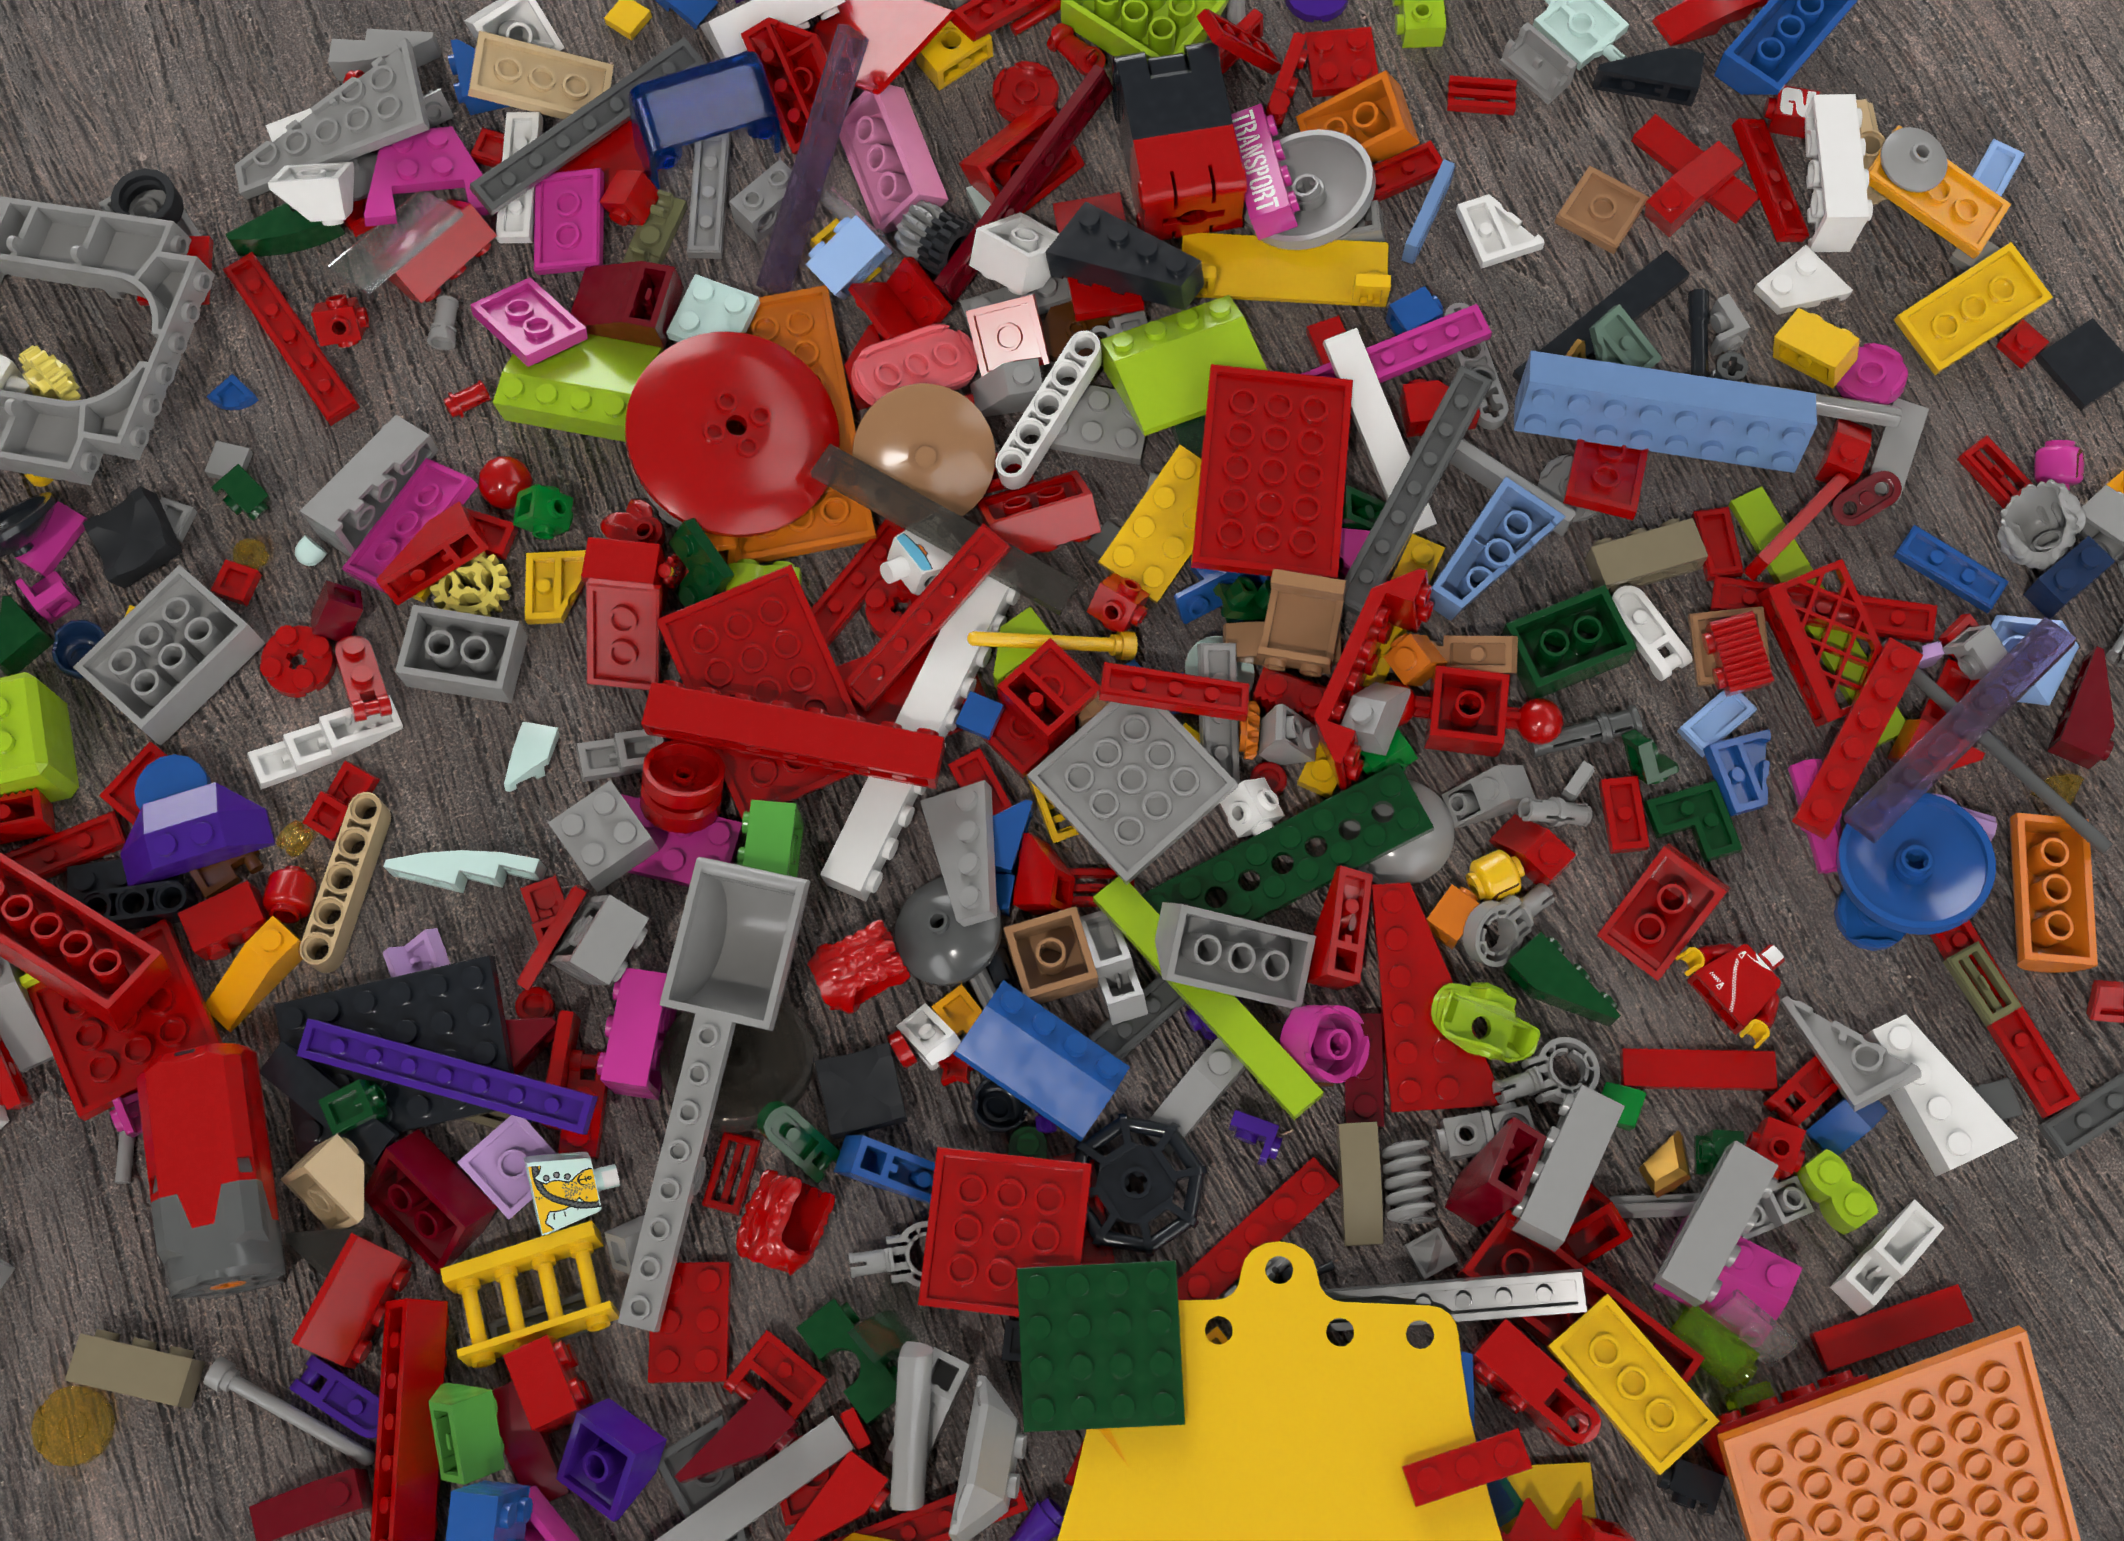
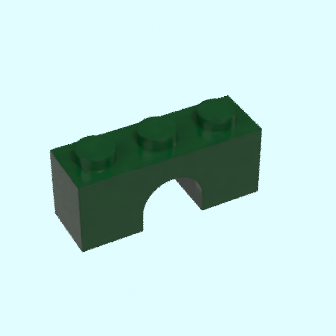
M833 1298L796 1327V1329L823 1363L841 1351H849L857 1355L861 1367L859 1377L843 1392L864 1421L871 1426L896 1406L898 1369L894 1364L887 1369L878 1357L884 1350L871 1333L863 1337L855 1324L860 1321V1318L846 1301L840 1306Z

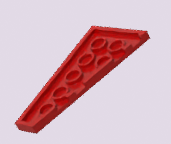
M1410 882L1372 885L1371 897L1390 1113L1502 1105L1495 1099L1496 1096L1502 1095L1501 1092L1493 1094L1492 1082L1495 1081L1486 1057L1473 1055L1447 1039L1437 1029L1432 1020L1431 1008L1435 995L1445 984L1453 983ZM1472 1027V1032L1474 1036L1477 1037Z

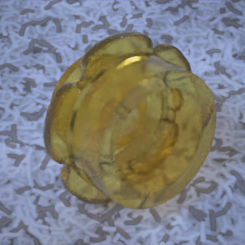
M247 538L235 545L233 549V562L259 570V567L267 563L269 554L265 551L266 546L264 543ZM250 554H254L252 559H248Z

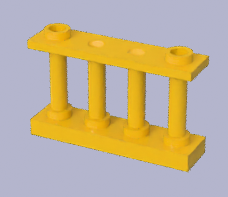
M592 1220L440 1268L443 1284L454 1294L458 1293L463 1298L472 1343L470 1346L456 1350L458 1358L463 1363L473 1368L488 1367L496 1362V1358L502 1357L504 1354L547 1334L558 1339L586 1329L591 1332L599 1331L609 1327L611 1321L619 1319L620 1313L611 1301L601 1302L591 1254L594 1252V1249L603 1247L604 1244L601 1232ZM571 1257L576 1259L586 1308L564 1315L553 1266L556 1265V1261ZM534 1269L538 1271L548 1321L525 1327L515 1279L519 1276V1273ZM496 1281L501 1286L510 1333L487 1340L478 1290L481 1288V1285Z

